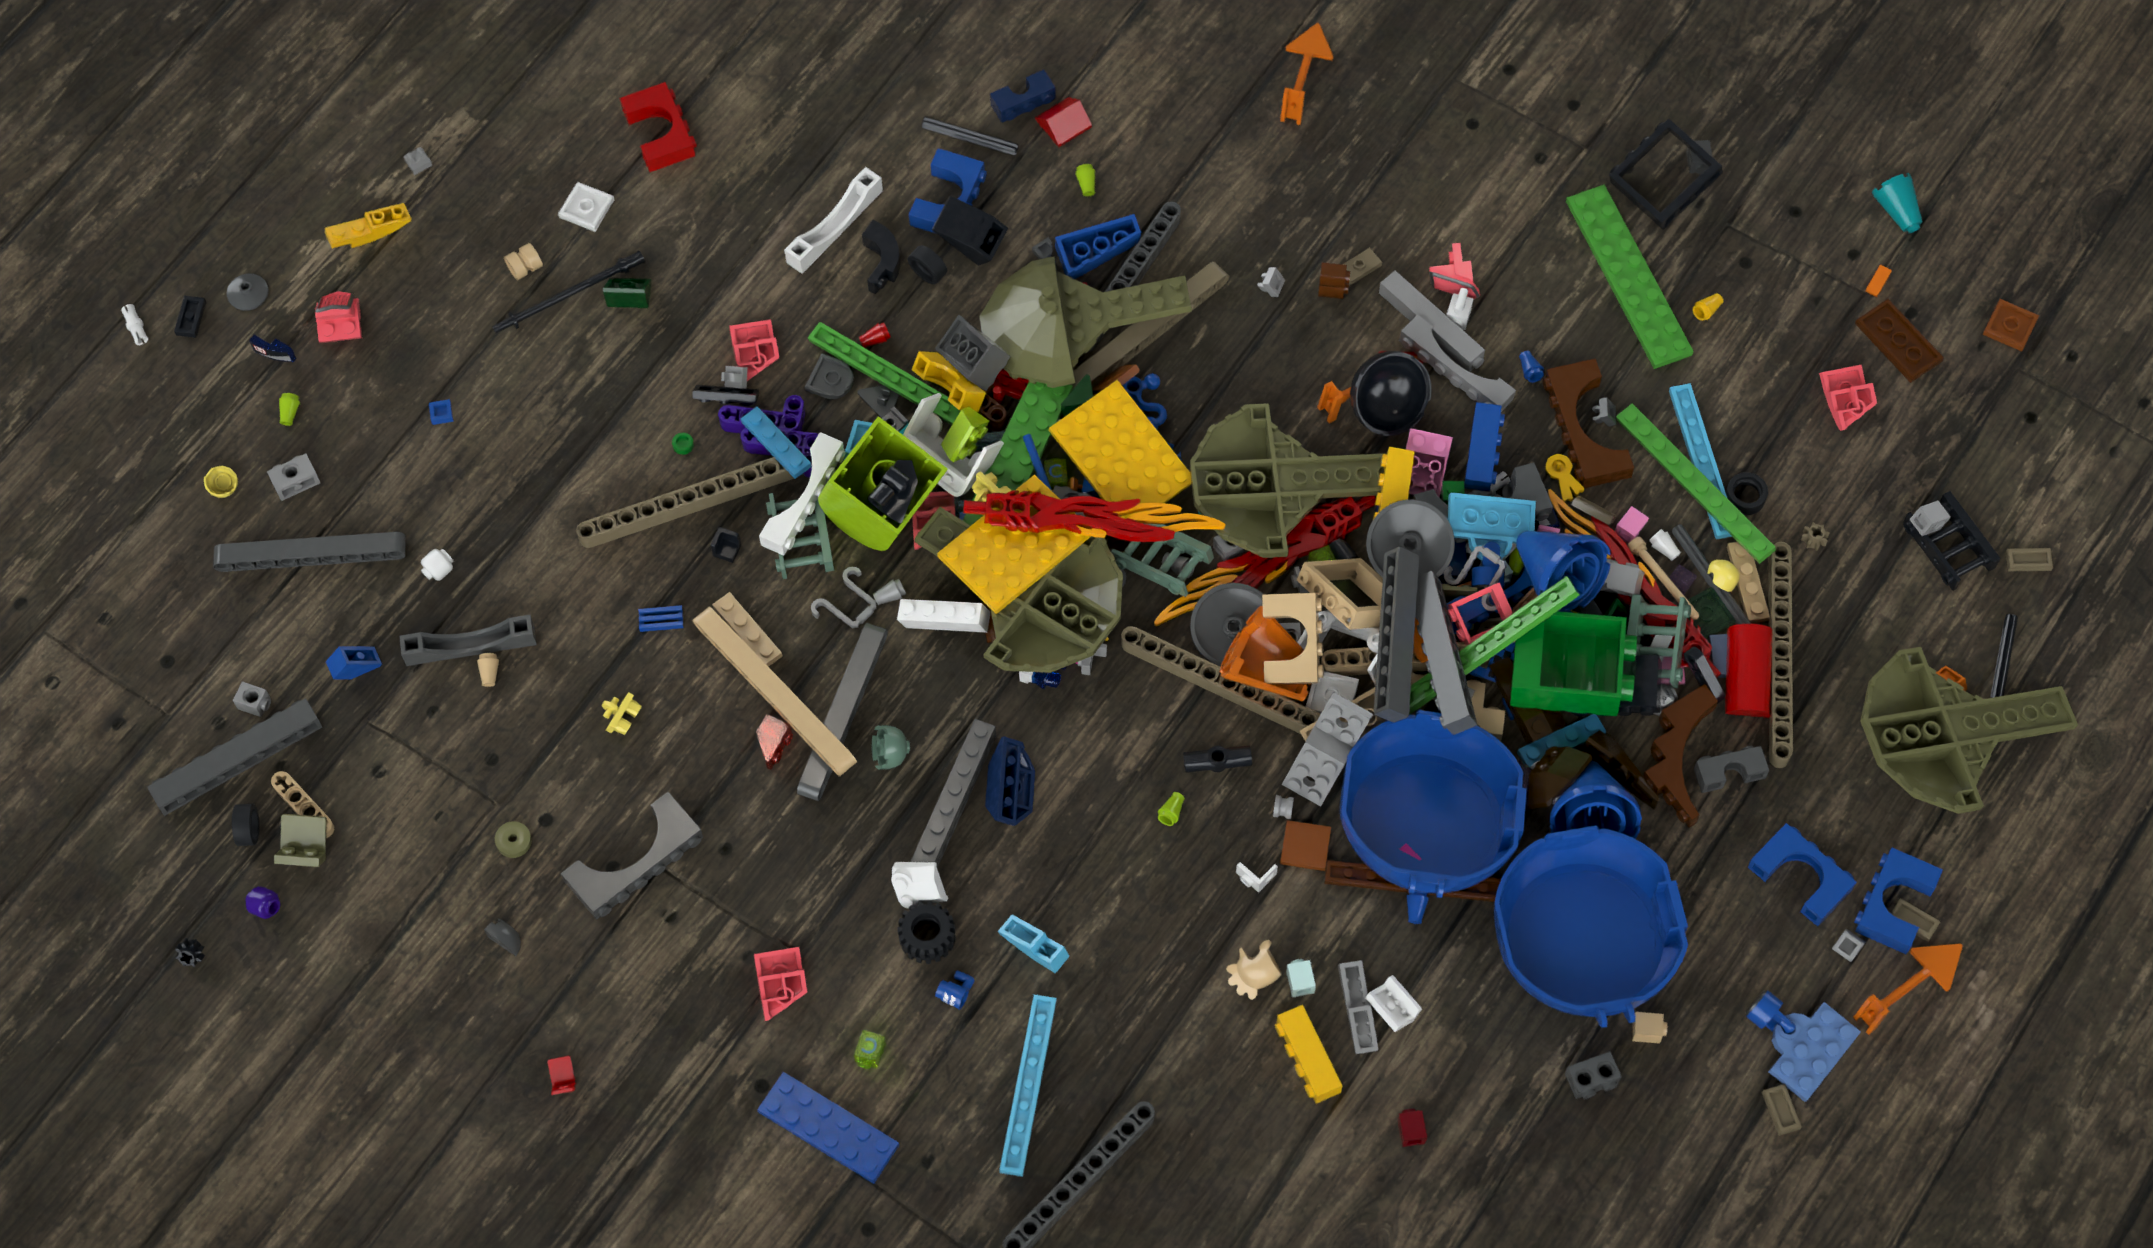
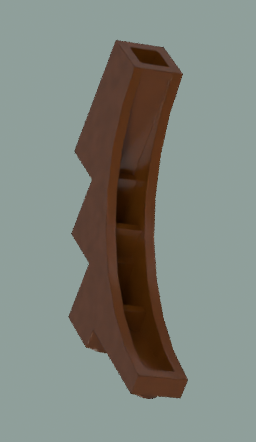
M1705 684L1661 711L1659 723L1668 732L1653 741L1650 749L1651 754L1659 763L1646 770L1643 775L1657 795L1663 793L1666 803L1673 806L1677 811L1678 819L1682 823H1686L1689 828L1697 823L1699 813L1692 804L1684 784L1682 772L1683 750L1691 732L1702 719L1715 710L1718 700Z

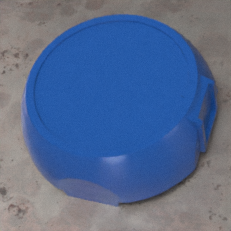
M1418 710L1415 715H1409V717L1394 723L1386 721L1366 733L1351 749L1347 756L1343 777L1340 818L1345 834L1354 851L1380 877L1399 887L1408 889V893L1414 894L1415 891L1436 893V897L1442 898L1443 893L1463 890L1489 878L1501 869L1517 851L1524 830L1527 788H1522L1523 770L1516 758L1502 742L1488 731L1475 726L1452 735L1447 728L1444 729L1439 719L1442 716L1441 713ZM1404 844H1407L1421 860L1399 849Z
M1597 826L1549 833L1545 838L1533 842L1516 856L1508 866L1498 886L1494 904L1495 928L1502 958L1512 976L1529 994L1540 1002L1564 1013L1595 1017L1601 1028L1607 1027L1606 1016L1622 1012L1628 1023H1634V1008L1650 1000L1668 984L1677 972L1687 951L1688 943L1685 932L1688 924L1676 880L1671 881L1667 863L1645 844L1620 832L1598 829Z

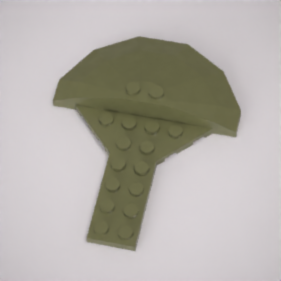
M1055 256L1031 261L998 284L980 315L982 333L1011 356L1003 369L1009 373L1012 379H1028L1029 383L1036 384V382L1047 384V387L1055 388L1075 384L1073 367L1078 363V358L1083 353H1087L1094 346L1100 334H1105L1109 328L1191 312L1192 308L1185 275L1101 292L1058 272Z
M1269 403L1245 404L1236 413L1227 415L1223 421L1216 425H1211L1203 441L1199 444L1195 455L1191 458L1190 474L1194 506L1201 515L1215 518L1226 524L1225 529H1214L1223 540L1263 558L1287 557L1286 536L1322 498L1377 496V492L1381 493L1382 486H1378L1380 473H1384V467H1381L1383 454L1319 457L1301 447L1302 444L1289 434L1286 436L1278 430V426L1271 422Z
M939 507L914 538L915 543L937 556L941 549L971 525ZM1091 536L998 614L991 610L996 639L984 653L986 660L1004 671L1051 673L1091 657L1096 653L1121 620L1123 573L1119 570L1105 538Z
M1921 647L1899 650L1868 682L1860 721L1877 765L1913 798L1958 814L1981 810L1984 805L1976 785L1998 742L2073 730L2078 726L2062 686L1983 699L1978 695L1973 696L1964 691V687L1949 678L1946 680L1936 674V670L1928 666Z

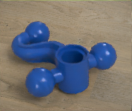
M1154 373L1148 374L1144 381H1141L1138 377H1132L1124 384L1123 388L1142 411L1158 412L1159 416L1157 418L1147 417L1157 430L1158 426L1162 425L1167 419L1166 409L1159 403L1144 402L1141 396L1142 390L1146 388L1150 390L1157 389L1161 382L1160 378ZM1135 387L1138 390L1132 392L1129 391L1128 388Z

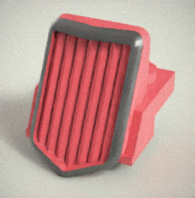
M1454 243L1452 244L1453 251L1449 252L1450 265L1429 268L1431 285L1435 289L1458 295L1460 289L1465 288L1468 290L1467 297L1479 298V289L1473 283L1471 261L1462 262L1461 244Z
M339 291L320 298L315 308L319 343L362 338L359 298H355L352 293Z

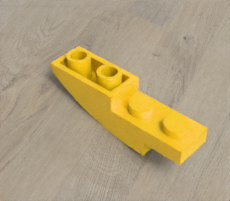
M401 203L365 212V218L325 227V234L331 248L350 244L351 248H355L395 232L409 223L411 217L405 204Z

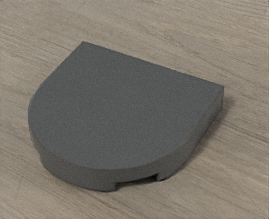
M822 353L805 385V391L827 399L841 398L853 387V372L844 361Z

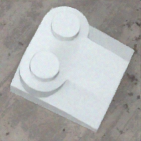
M895 862L892 867L891 880L898 901L903 907L908 909L911 905L917 907L918 902L921 901L923 903H927V901L934 903L948 900L936 867V862Z

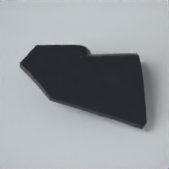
M897 460L882 477L878 486L868 496L869 502L874 507L899 524L903 522L918 483L912 460Z

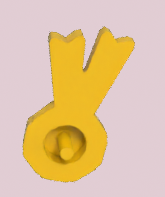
M1555 454L1548 458L1545 470L1550 478L1558 479L1562 500L1564 502L1567 500L1573 501L1571 491L1575 497H1578L1579 493L1584 492V487L1570 474L1572 469L1570 459L1565 455Z

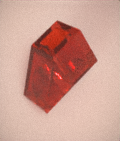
M766 714L756 734L766 766L771 770L774 764H778L781 760L782 750L785 745L788 746L790 744L793 734L790 724Z

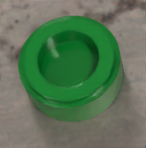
M688 433L676 434L672 439L674 451L681 455L690 453L694 447L691 435Z

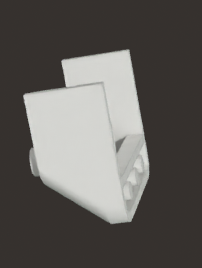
M940 393L921 400L903 435L948 468L938 482V485L951 495L958 497L967 493L972 488L978 472L981 471L985 474L992 466L1004 442L1000 440L984 447L982 452L973 454L970 460L965 457L963 460L960 459L952 462L941 446L943 439L939 434L943 427L942 421L933 413L942 397Z
M1329 610L1318 612L1319 620H1322L1323 633L1319 634V642L1324 640L1328 631L1332 628L1367 641L1368 648L1372 652L1377 653L1367 669L1374 684H1376L1379 627L1349 630ZM1306 629L1297 642L1303 649H1305L1308 640Z

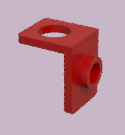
M568 1055L549 1059L548 1067L552 1082V1095L575 1091L576 1081L571 1057Z

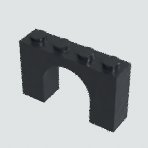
M1636 655V673L1632 702L1620 701L1619 715L1630 716L1631 713H1640L1644 716H1651L1654 713H1660L1662 662L1659 655ZM1571 712V714H1574L1575 716H1581V717H1582V716H1586L1587 714H1592V713H1572V712Z

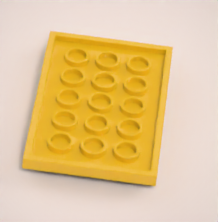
M1118 380L1049 428V432L1102 500L1118 502L1140 499V503H1166L1192 484L1190 471ZM1131 513V514H1127V515H1123V516H1118V517L1127 519L1130 515L1135 514V513Z
M1035 474L1016 489L1019 490V493L1023 491H1030V494L1041 492L1043 495L1061 500ZM1031 505L1030 517H1032L1039 511ZM992 508L995 511L1001 510L999 508ZM1019 509L1014 510L1015 512H1018V513L1023 512V511H1021V510H1019ZM984 515L941 549L937 556L995 614H998L1091 536L1078 534L1066 529H1054L1039 533L1021 532L1019 530L1009 531L1002 526H992L984 523Z

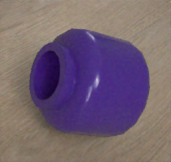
M255 887L246 896L247 911L262 919L274 916L280 908L278 894L265 887Z

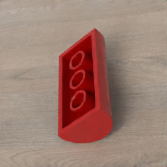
M1737 624L1727 629L1725 714L1770 717L1772 628L1760 624Z

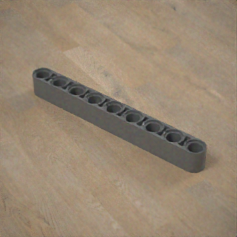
M1167 202L1163 205L1105 292L1136 286L1140 283L1180 223L1181 208L1179 204ZM1100 334L1096 339V343L1088 352L1093 351L1105 334Z
M384 532L218 544L214 547L213 568L217 571L229 572L398 560L405 557L406 535L401 532Z
M870 623L864 625L824 722V725L842 744H844L888 635V629ZM812 750L800 779L797 794L819 801L833 770L814 750Z
M1145 1101L1136 1104L1006 1236L1003 1241V1248H1008L1011 1243L1019 1244L1020 1248H1032L1153 1124L1155 1111L1152 1104ZM1141 1111H1147L1150 1116L1142 1119L1138 1114ZM1130 1127L1134 1130V1133L1125 1135L1122 1130ZM1108 1144H1115L1118 1146V1149L1111 1152L1106 1149V1146ZM1093 1160H1099L1102 1163L1099 1168H1093L1089 1164ZM1081 1176L1086 1181L1081 1185H1077L1073 1180ZM1061 1193H1066L1070 1197L1066 1201H1060L1057 1199V1196ZM1044 1210H1051L1053 1212L1050 1218H1044L1040 1214ZM1029 1226L1037 1229L1033 1235H1027L1024 1230Z

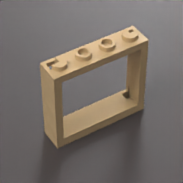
M1363 559L1304 562L1297 581L1309 593L1318 594V598L1322 599V605L1349 630L1380 627L1383 578ZM1350 579L1378 606L1357 607L1330 581Z

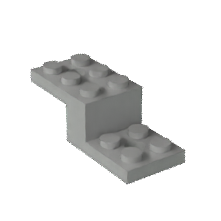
M1333 692L1282 785L1321 806L1343 769L1349 752L1359 740L1373 714ZM1339 717L1345 718L1348 723L1342 722ZM1306 776L1312 777L1315 781L1308 780Z

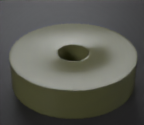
M516 821L503 824L495 834V844L498 851L509 858H517L524 855L532 843L529 829L524 824ZM512 837L517 838L515 842H510Z

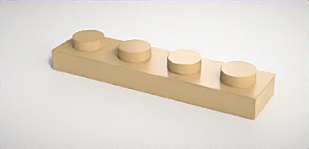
M1738 542L1728 543L1727 551L1730 562L1738 569L1740 574L1737 588L1745 615L1751 623L1769 621L1770 615L1754 558Z
M730 592L712 604L720 617L768 667L783 656L782 652Z

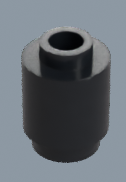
M1342 538L1336 539L1328 546L1329 554L1334 558L1333 560L1359 558L1349 543Z

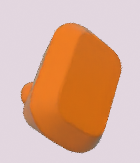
M1071 477L1068 480V487L1073 491L1077 492L1078 489H1082V485L1078 484V479L1075 477Z

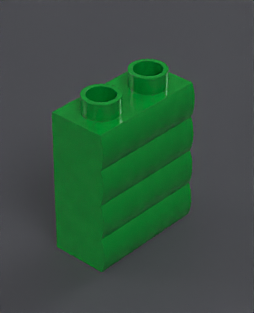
M1557 611L1515 640L1510 706L1618 716L1620 701L1632 702L1634 690V675L1623 674V662H1635L1637 635L1625 634L1626 618Z

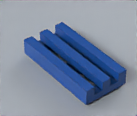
M682 605L638 609L640 632L683 628ZM666 620H679L678 622L644 624V622H664Z

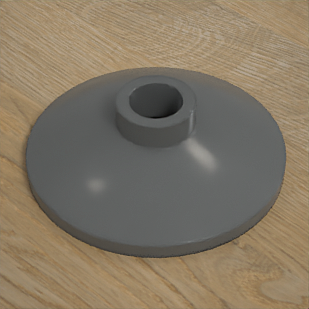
M240 275L229 284L227 299L236 309L243 311L256 309L267 299L269 293L268 285L259 275Z

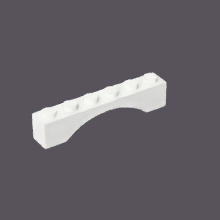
M865 167L852 180L842 199L831 213L812 230L798 236L784 250L787 264L803 274L883 191L881 177Z
M821 432L810 448L812 472L805 491L790 508L779 515L769 518L759 535L761 546L781 555H785L787 550L793 547L796 534L803 530L807 515H811L814 511L817 498L827 481L835 473V467L838 462L841 463L845 457L846 452L844 451L843 442Z

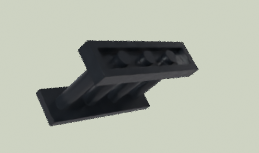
M1951 491L1942 495L1940 503L1950 515L1951 525L1930 536L1928 534L1921 536L1910 521V518L1913 516L1911 512L1907 513L1903 524L1905 531L1912 535L1941 574L1943 582L1954 591L1957 589L1962 575L1981 565L1985 566L1988 571H1991L1997 567L2001 558ZM1954 532H1959L1964 541L1942 553L1934 544ZM1968 548L1972 549L1977 555L1976 559L1955 570L1948 563L1947 560Z

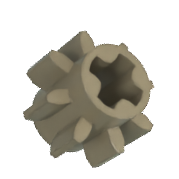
M1813 522L1810 528L1804 527L1801 541H1805L1806 548H1815L1818 551L1820 545L1826 546L1830 533L1825 532L1824 525H1818Z

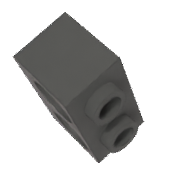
M1611 1052L1568 1066L1565 1072L1576 1099L1583 1097V1099L1590 1098L1602 1089L1610 1091L1618 1086L1617 1084H1619L1622 1077ZM1607 1070L1610 1073V1077L1601 1076L1599 1071ZM1578 1078H1586L1589 1081V1084H1580L1578 1082Z

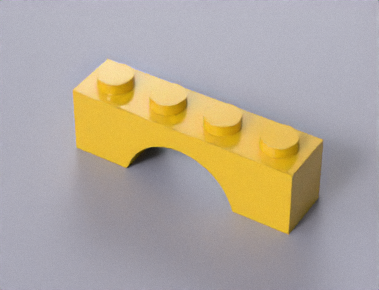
M919 351L912 371L923 380L933 382L950 392L948 401L961 411L964 408L970 407L979 412L986 392L965 378L939 353Z

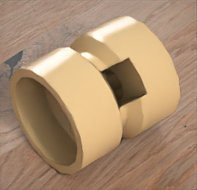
M530 243L519 248L518 253L513 251L504 257L508 269L516 280L527 276L529 270L534 272L543 266L538 253Z

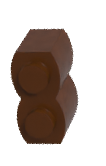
M1322 262L1318 297L1343 299L1344 294H1348L1350 271H1346L1347 265Z

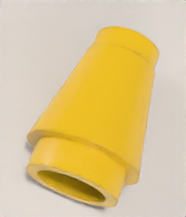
M1715 293L1696 302L1693 307L1695 317L1699 320H1708L1723 304L1722 296Z

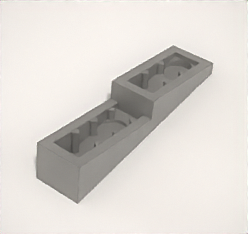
M1362 960L1341 963L1338 965L1355 1054L1379 1051L1372 1009L1366 999L1368 992Z

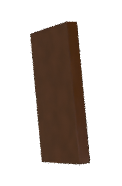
M1889 299L1858 318L1855 322L1857 327L1910 383L1941 363L1944 359Z

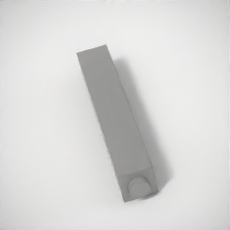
M1396 271L1392 272L1380 283L1379 294L1409 321L1416 315H1419L1432 325V334L1439 347L1463 369L1470 372L1472 369H1477L1483 364L1485 349Z

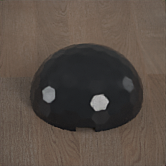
M1401 351L1378 353L1367 359L1353 377L1350 390L1352 410L1359 422L1371 432L1385 436H1394L1407 432L1422 419L1428 401L1431 399L1430 376L1424 365L1412 355Z

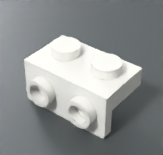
M1393 975L1383 985L1369 992L1366 996L1368 1002L1394 1032L1413 1022L1422 1010L1420 1005Z

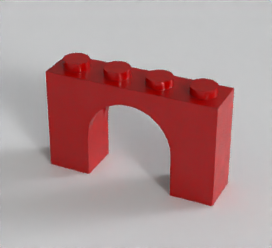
M666 82L620 98L622 110L629 125L651 117H661L672 123L671 130L664 137L640 145L642 156L649 172L694 157V148L697 147L693 135L689 137L688 132L690 129L687 121H682L681 119L683 113L680 105H675L674 103L676 97L673 89H668Z

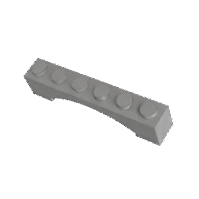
M1416 315L1401 331L1399 341L1402 346L1416 353L1421 361L1430 364L1438 374L1448 378L1452 385L1465 391L1470 399L1476 400L1479 403L1502 406V412L1513 400L1516 390L1501 378H1498V380L1483 378L1460 367L1437 344L1432 334L1433 326L1419 315Z

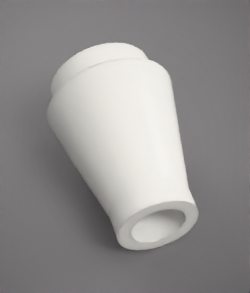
M1662 529L1649 540L1653 548L1671 561L1681 553L1669 533L1664 532Z

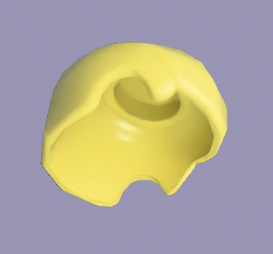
M223 465L211 468L206 476H204L205 489L212 496L226 498L233 494L238 486L237 475L231 468Z
M1714 560L1709 565L1707 573L1714 574L1713 583L1727 592H1732L1740 578L1738 569L1727 560Z

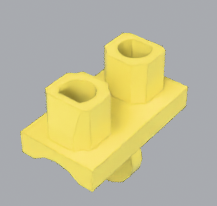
M981 471L978 472L975 476L976 481L972 485L973 492L976 494L974 501L986 502L987 494L1008 493L1011 491L1007 486L998 488L996 486L997 477L992 472L986 475Z
M628 692L619 707L617 706L619 699L613 697L611 702H603L602 707L606 710L603 716L609 719L611 714H614L606 731L609 733L616 731L623 735L627 733L632 723L622 718L624 712L635 718L642 707L632 699L634 697L633 694Z

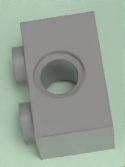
M307 454L296 456L291 461L282 465H276L267 471L281 501L320 484Z

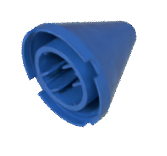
M1525 531L1517 537V550L1537 596L1566 576L1572 581L1580 596L1558 610L1559 612L1573 613L1571 610L1578 606L1584 608L1595 598L1604 585L1611 565L1607 562V554L1610 555L1611 553L1607 544L1596 536Z
M1590 761L1576 781L1560 795L1553 806L1550 814L1551 833L1597 826L1598 829L1620 832L1636 839L1641 830V810L1635 798L1601 765L1595 761Z

